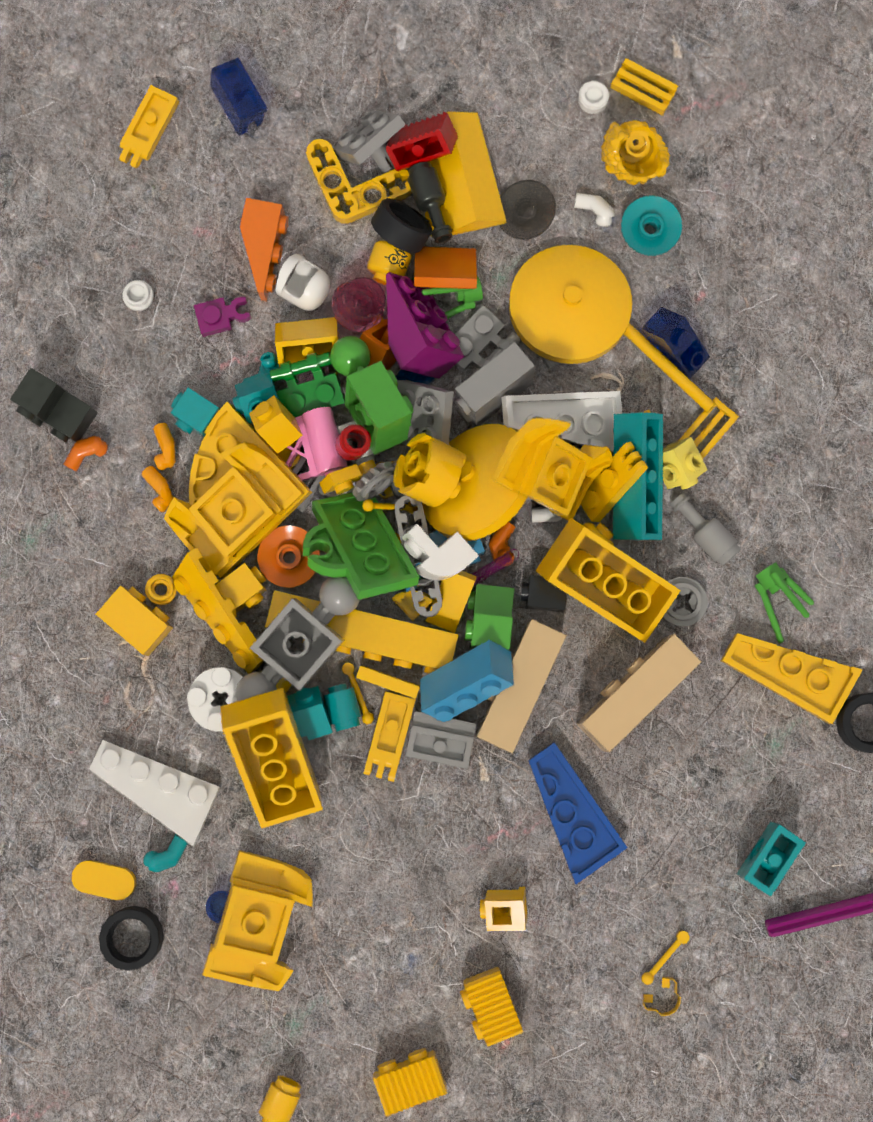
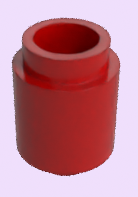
M357 424L349 425L342 430L336 439L335 447L337 453L346 460H357L369 450L371 436L363 426ZM347 440H353L356 443V449L352 448Z

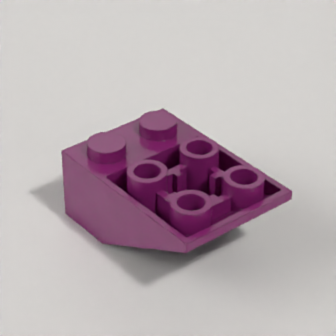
M389 272L386 274L388 344L402 370L439 379L465 357L459 347L460 341L450 330L446 322L447 316L438 307L434 299L435 295H422V290L430 289V287L414 286V280L407 276H400Z

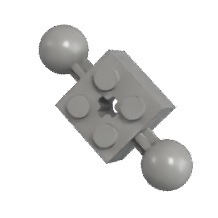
M329 577L324 581L319 592L321 603L313 612L298 599L292 598L250 647L268 665L261 673H249L238 682L235 692L237 701L277 690L276 684L282 677L299 691L307 685L344 641L327 624L335 615L349 614L359 604L360 600L357 599L347 577ZM292 637H302L305 649L293 651L294 643L291 640Z

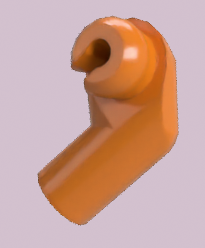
M98 436L77 440L63 465L78 471L86 456L93 454L98 457L104 456L108 450V444Z
M510 522L495 531L489 541L493 560L499 556L502 557L506 552L514 560V553L510 551L508 539L516 527Z

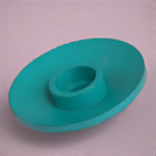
M644 196L636 199L626 208L621 220V232L627 245L635 252L646 256H658L671 250L678 242L682 233V219L677 208L667 199L659 196ZM645 226H653L655 232L652 234L647 233Z

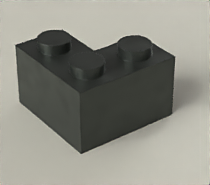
M31 367L10 398L12 402L18 405L16 412L41 427L43 422L53 428L50 433L67 443L69 438L75 442L82 439L98 414L90 405L68 393L57 383Z

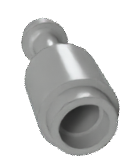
M684 492L681 493L670 506L674 512L679 510L696 528V533L693 536L695 542L714 562L718 561L724 566L741 550L736 544L738 540L718 519L705 520L689 503L691 497L687 496Z

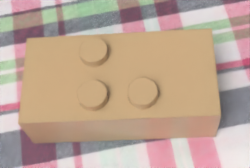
M533 619L527 623L514 653H511L514 685L501 691L498 695L487 699L491 703L475 735L476 737L513 754L567 635Z
M675 634L664 637L643 658H637L626 669L628 673L620 681L616 679L607 684L600 692L603 698L576 724L602 751L610 752L701 663V660Z

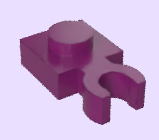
M237 297L230 305H226L224 298L194 305L202 337L232 330L230 322L232 320L241 323L250 321L252 318L249 312L244 314L237 312L240 306L248 304L246 298Z

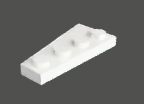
M620 391L509 395L501 397L503 423L507 428L518 431L529 419L535 418L565 421L571 423L568 430L557 437L565 442L582 446L584 444L597 447L608 446L610 451L614 452V414H622Z

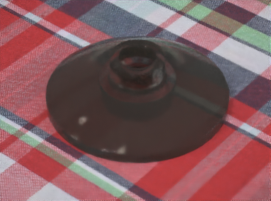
M534 180L516 182L509 186L500 196L506 223L499 226L512 238L520 240L535 238L545 232L553 222L556 213L555 198L550 189L541 182ZM526 211H533V214L531 216L524 218V213Z

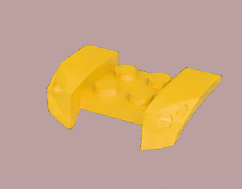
M548 418L529 419L508 441L492 480L510 490L529 497L549 508L550 512L569 521L570 518H574L594 479L602 471L610 467L613 460L611 451L608 446L597 447L585 444L578 450L557 437L569 429L571 425L569 422Z
M244 442L221 452L222 457L233 467L192 506L188 502L174 497L164 516V520L189 551L196 547L199 549L203 556L198 559L207 572L212 570L215 576L236 558L234 554L277 514L282 515L304 495L280 465L254 444Z
M239 850L230 878L232 884L215 942L210 946L202 976L269 991H280L294 971L284 962L278 960L294 902L312 907V880L300 868L280 860Z

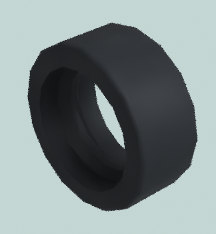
M386 198L382 200L371 218V225L380 237L389 244L408 253L421 251L432 232L430 223L422 214L396 199Z
M873 693L856 694L845 701L837 715V731L843 742L853 750L873 753V741H863L855 736L850 723L851 716L858 707L866 704L873 705Z
M139 906L124 907L109 916L102 925L99 935L100 951L105 960L115 968L126 971L140 969L150 963L161 950L164 939L163 927L158 917L147 908ZM126 919L140 920L147 926L150 932L149 946L139 956H124L117 951L113 944L115 928Z

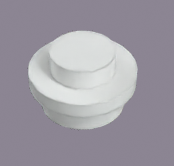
M134 280L125 286L122 297L128 308L134 311H143L152 304L154 293L148 283L142 280Z

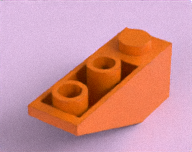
M246 198L240 230L257 292L262 301H267L269 292L273 293L275 290L276 274H273L275 263H280L283 246L279 245L281 234H286L289 217L285 215L282 204Z

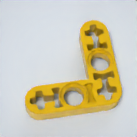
M316 139L307 146L306 155L308 163L333 217L340 223H351L376 212L382 200L386 198L401 201L412 193L408 183L409 173L406 169L401 171L393 169L351 188L334 149L328 141ZM317 149H320L322 153L326 152L325 159L328 166L324 169L320 159L315 157ZM331 174L341 178L340 185L333 189L326 187L324 184L325 178ZM400 178L402 182L407 180L405 189L401 190L399 186L393 187L395 179ZM384 183H387V189L391 188L389 189L391 195L389 197L386 196L385 187L382 185ZM369 189L378 190L381 193L380 200L376 203L367 202L364 199L366 191ZM342 194L345 204L347 206L352 205L349 214H345L343 210L338 212L340 210V203L337 196Z

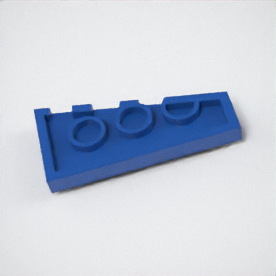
M555 742L528 760L574 883L578 884L628 847Z

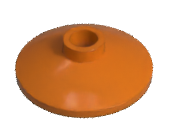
M291 525L275 528L261 541L257 553L258 565L264 577L274 585L284 588L298 587L308 582L316 573L307 566L308 556H303L302 554L305 535L308 533L306 530ZM316 550L310 555H320V551ZM289 552L295 554L296 558L293 563H286L284 561V556Z

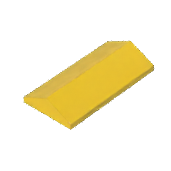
M446 112L458 135L457 142H455L456 145H454L455 148H453L454 151H452V154L428 161L432 167L436 168L445 193L446 200L440 207L445 225L451 226L453 236L505 224L506 217L478 112Z

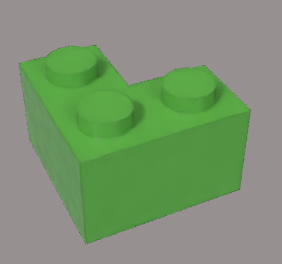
M477 584L476 590L471 591L467 609L473 610V619L467 620L464 641H470V648L474 649L482 643L491 640L510 650L514 588Z

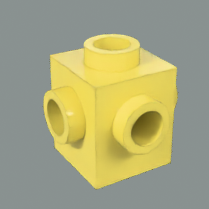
M692 437L670 443L663 448V481L667 490L678 486L682 490L692 487L699 482L697 477L707 471L703 458Z

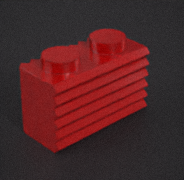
M443 111V114L438 113L437 117L432 115L431 118L427 117L426 120L421 119L420 122L416 121L415 124L410 123L409 126L405 125L404 128L402 127L389 139L386 151L395 170L401 171L417 163L428 162L452 154L458 135L448 113Z

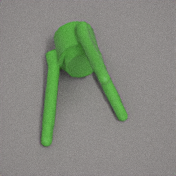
M478 276L477 288L475 289L430 288L422 290V295L455 292L457 302L463 301V304L445 312L447 319L464 310L475 308V302L483 299L481 282Z
M775 562L755 575L759 581L755 588L761 595L777 641L783 643L784 639L767 590L773 595L781 589L804 618H808L809 613L790 588L808 605H813L814 601L789 577L784 568H780Z

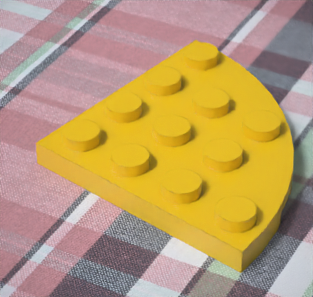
M226 402L215 414L204 432L206 435L201 442L198 453L194 455L189 481V504L192 506L233 467L220 453L244 442L257 445L275 460L301 489L304 495L282 515L277 514L234 554L236 558L218 574L220 578H225L312 493L271 446L256 432L251 424L236 411L230 402Z

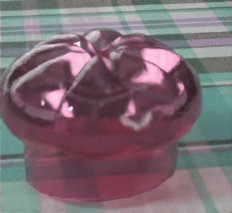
M359 277L352 281L344 282L336 288L332 296L331 308L335 319L341 326L355 333H363L382 321L386 297L384 290L376 281L366 277Z

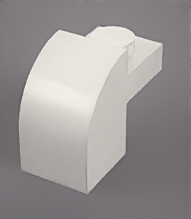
M418 524L401 537L406 542L404 544L406 550L414 558L419 557L422 560L415 568L417 573L429 580L448 579L464 570L479 556L458 532L449 537L439 547L436 546Z

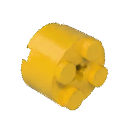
M425 433L414 436L407 444L411 448L406 456L400 454L393 476L394 486L400 489L398 492L430 507H437L448 498L454 499L459 494L461 489L459 479L466 455L457 448Z

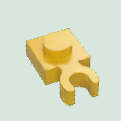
M372 459L359 465L355 464L331 472L319 482L324 494L335 491L337 495L354 488L352 483L359 481L371 468L376 467V464Z

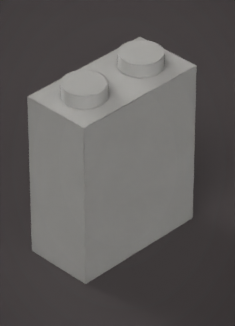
M515 342L455 388L457 399L455 403L458 406L456 411L466 424L471 421L475 427L480 426L502 409L501 397L519 395L534 383L535 365Z

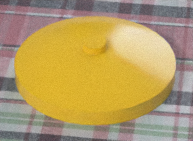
M579 245L554 246L532 256L517 272L509 296L510 319L522 342L539 356L565 364L589 362L608 353L623 337L632 313L631 290L619 267L602 253Z
M484 424L463 432L449 442L450 446L457 448L466 455L459 479L461 483L460 492L454 499L448 498L437 507H430L422 503L426 520L440 534L449 538L458 532L465 541L483 538L503 527L523 506L527 496L510 490L492 480L508 441L517 431L507 428L506 425Z

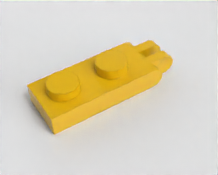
M150 85L120 142V148L123 149L119 158L121 162L127 163L131 155L134 154L130 166L137 169L143 159L148 161L151 158L180 103L178 97Z

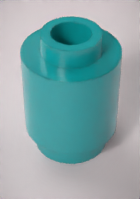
M346 683L328 688L329 694L323 697L331 725L334 724L336 732L359 726V717L362 716L354 688L347 689Z

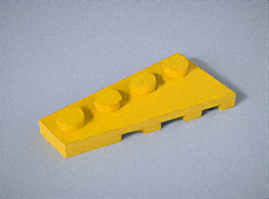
M196 547L185 555L172 576L174 586L193 605L196 615L200 619L205 620L211 627L217 641L224 644L233 654L235 663L240 668L245 669L248 674L252 673L264 662L261 657L250 649L255 643L256 638L245 622L239 623L237 621L236 607L229 597L223 598L215 586V583L218 582L217 577L212 570L206 573L198 560L203 556Z
M739 633L734 635L720 660L828 724L834 723L862 672V669L777 646L776 644Z

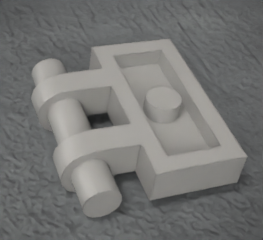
M482 305L455 334L460 341L459 347L465 356L456 366L464 372L473 364L478 368L475 371L477 372L514 342L518 344L521 339L514 332H511L506 339L501 338L499 334L505 328V324ZM489 344L493 345L496 350L487 359L480 356Z

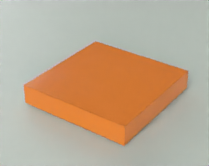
M423 247L421 251L415 253L414 286L459 289L477 288L476 248Z

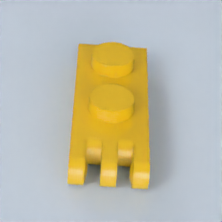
M632 442L625 443L613 456L610 467L602 471L588 488L580 505L591 522H600L647 470V464L645 461H640L642 457L638 451H634L635 446Z
M385 691L363 774L370 776L373 764H377L379 766L376 778L382 779L384 769L388 767L391 768L388 773V781L394 782L416 699Z

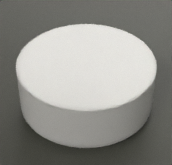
M599 81L585 83L578 95L579 106L583 111L590 114H597L603 111L609 99L607 87Z

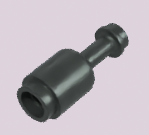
M430 162L417 163L408 170V183L417 208L429 213L434 228L431 236L435 243H445L452 239L453 236L451 233L452 228L450 225H445L440 207L446 200L436 168L432 167Z

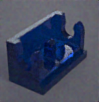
M239 57L211 68L210 87L238 136L246 133L248 130L247 126L253 121L259 126L263 122L264 113L267 112L268 108Z

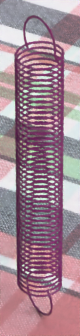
M504 553L502 557L499 556L494 559V562L491 561L490 564H486L481 570L478 569L477 572H473L472 575L477 576L475 585L479 581L482 582L485 576L490 577L494 570L496 571L498 568L504 567V563L508 562L511 564L515 560L510 559L509 553Z

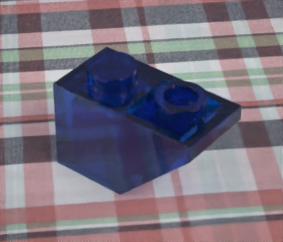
M660 307L641 328L648 341L689 379L710 358L687 319L666 308Z

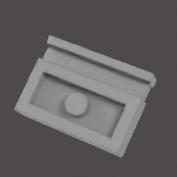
M415 711L406 756L468 769L477 724L457 719L442 722L425 713Z

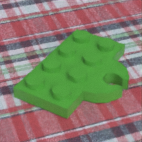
M352 492L312 501V512L319 525L313 527L305 535L302 549L303 556H308L307 566L310 569L328 577H347L358 600L418 585L419 575L382 509L365 511L362 507L364 501H357ZM376 498L371 499L374 503H378ZM316 550H321L327 553L325 555H310L312 552Z

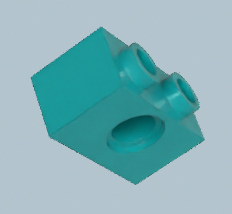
M770 821L736 875L771 897L806 842L780 824Z

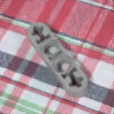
M405 495L397 500L395 515L401 544L413 566L421 563L422 560L419 557L414 558L404 547L406 542L401 538L414 527L411 526L405 530L402 528L403 524L409 525L406 513H400V510L405 508L406 502H411L413 507H418V510L413 512L415 523L422 521L421 529L428 536L429 534L422 503ZM419 580L417 585L426 586L434 582L435 588H428L431 599H437V603L432 605V611H426V608L423 606L419 607V602L424 599L422 589L415 592V586L410 587L414 607L421 616L432 617L441 610L442 598L438 580Z

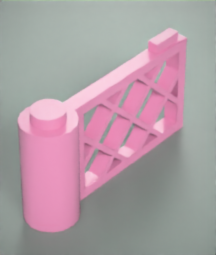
M331 407L312 409L303 413L302 416L295 417L303 436L298 439L295 447L291 445L287 447L292 452L286 464L291 467L297 454L307 459L310 471L299 475L296 474L302 482L319 476L326 477L331 472L348 467L346 459L337 453L335 447L339 433ZM302 445H303V448H304V452H305V453H303V452L300 451V448L302 447Z

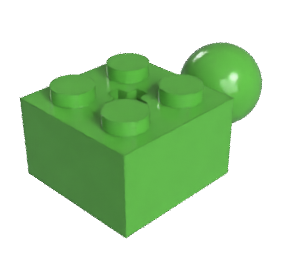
M355 336L340 338L331 349L330 360L338 373L347 376L345 406L355 423L368 430L371 436L370 449L376 455L408 439L413 407L409 398L406 395L402 396L399 392L397 379L390 369L386 370L381 361L368 366L370 350L362 339Z

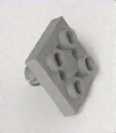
M372 110L361 118V124L354 131L349 130L341 135L338 139L339 144L333 149L339 159L361 165L371 156L381 172L384 173L391 169L389 164H392L384 143L406 124L399 114Z
M398 380L397 388L402 396L406 395L409 398L413 407L408 439L400 444L407 445L414 436L425 433L449 445L450 426L454 417L451 416L454 414L452 408L454 391L410 380Z

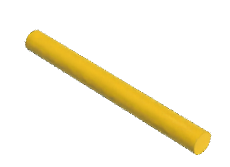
M628 323L624 335L708 413L716 403L634 326Z

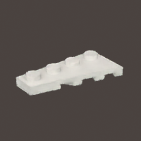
M102 740L89 768L92 773L126 796L146 813H149L192 847L196 845L220 790L219 786Z

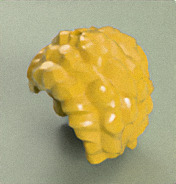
M638 120L624 122L621 125L616 122L610 124L609 129H607L604 135V142L601 145V160L605 162V170L608 173L614 174L619 181L624 180L630 185L645 184L648 179L655 178L656 176L663 177L666 174L670 154L668 147L662 141L661 135L657 134L656 128L649 127L647 122Z

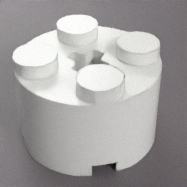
M223 667L212 668L201 673L194 680L187 694L188 707L194 720L208 730L215 732L223 731L220 707L224 705L216 704L218 701L217 694L227 693V704L237 702L236 687L245 675L236 670Z

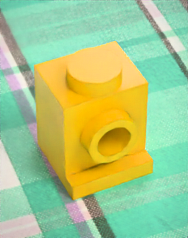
M519 887V890H487L485 899L480 900L481 919H486L487 931H525L528 917L526 887Z

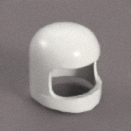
M293 254L284 262L279 272L276 294L303 310H314L326 299L330 290V278L324 270L307 261L305 257L300 254ZM295 268V271H294V273H293L291 279L289 280V282H288L287 285H286V282H287V280H288L290 274L292 273L293 269Z

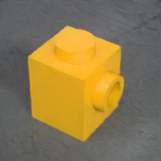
M275 395L267 401L258 404L249 413L256 432L277 454L303 436L296 418Z
M246 563L215 585L223 598L229 597L237 613L245 606L248 609L256 606L264 599L262 594L267 591L262 584L266 581V578L256 566L250 568Z

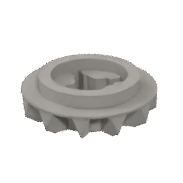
M390 461L379 463L356 482L352 493L357 501L375 498L392 483L395 466Z
M677 577L669 580L670 584L681 590L678 596L682 597L691 593L686 603L692 612L683 607L673 611L674 605L677 603L675 599L663 616V619L674 626L681 627L697 623L704 616L708 605L704 588L697 581L688 577Z

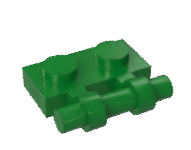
M315 352L307 355V359L294 363L287 361L281 363L279 368L270 370L273 382L285 379L288 387L276 392L280 402L294 417L302 416L303 413L312 409L333 407L345 403V395L337 372L325 375L323 370L324 366L332 364L330 352L320 355ZM308 371L313 373L314 379L302 383L298 382L296 375Z

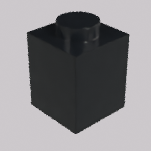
M530 575L528 582H522L521 601H526L525 609L565 611L566 592L548 582L542 576Z

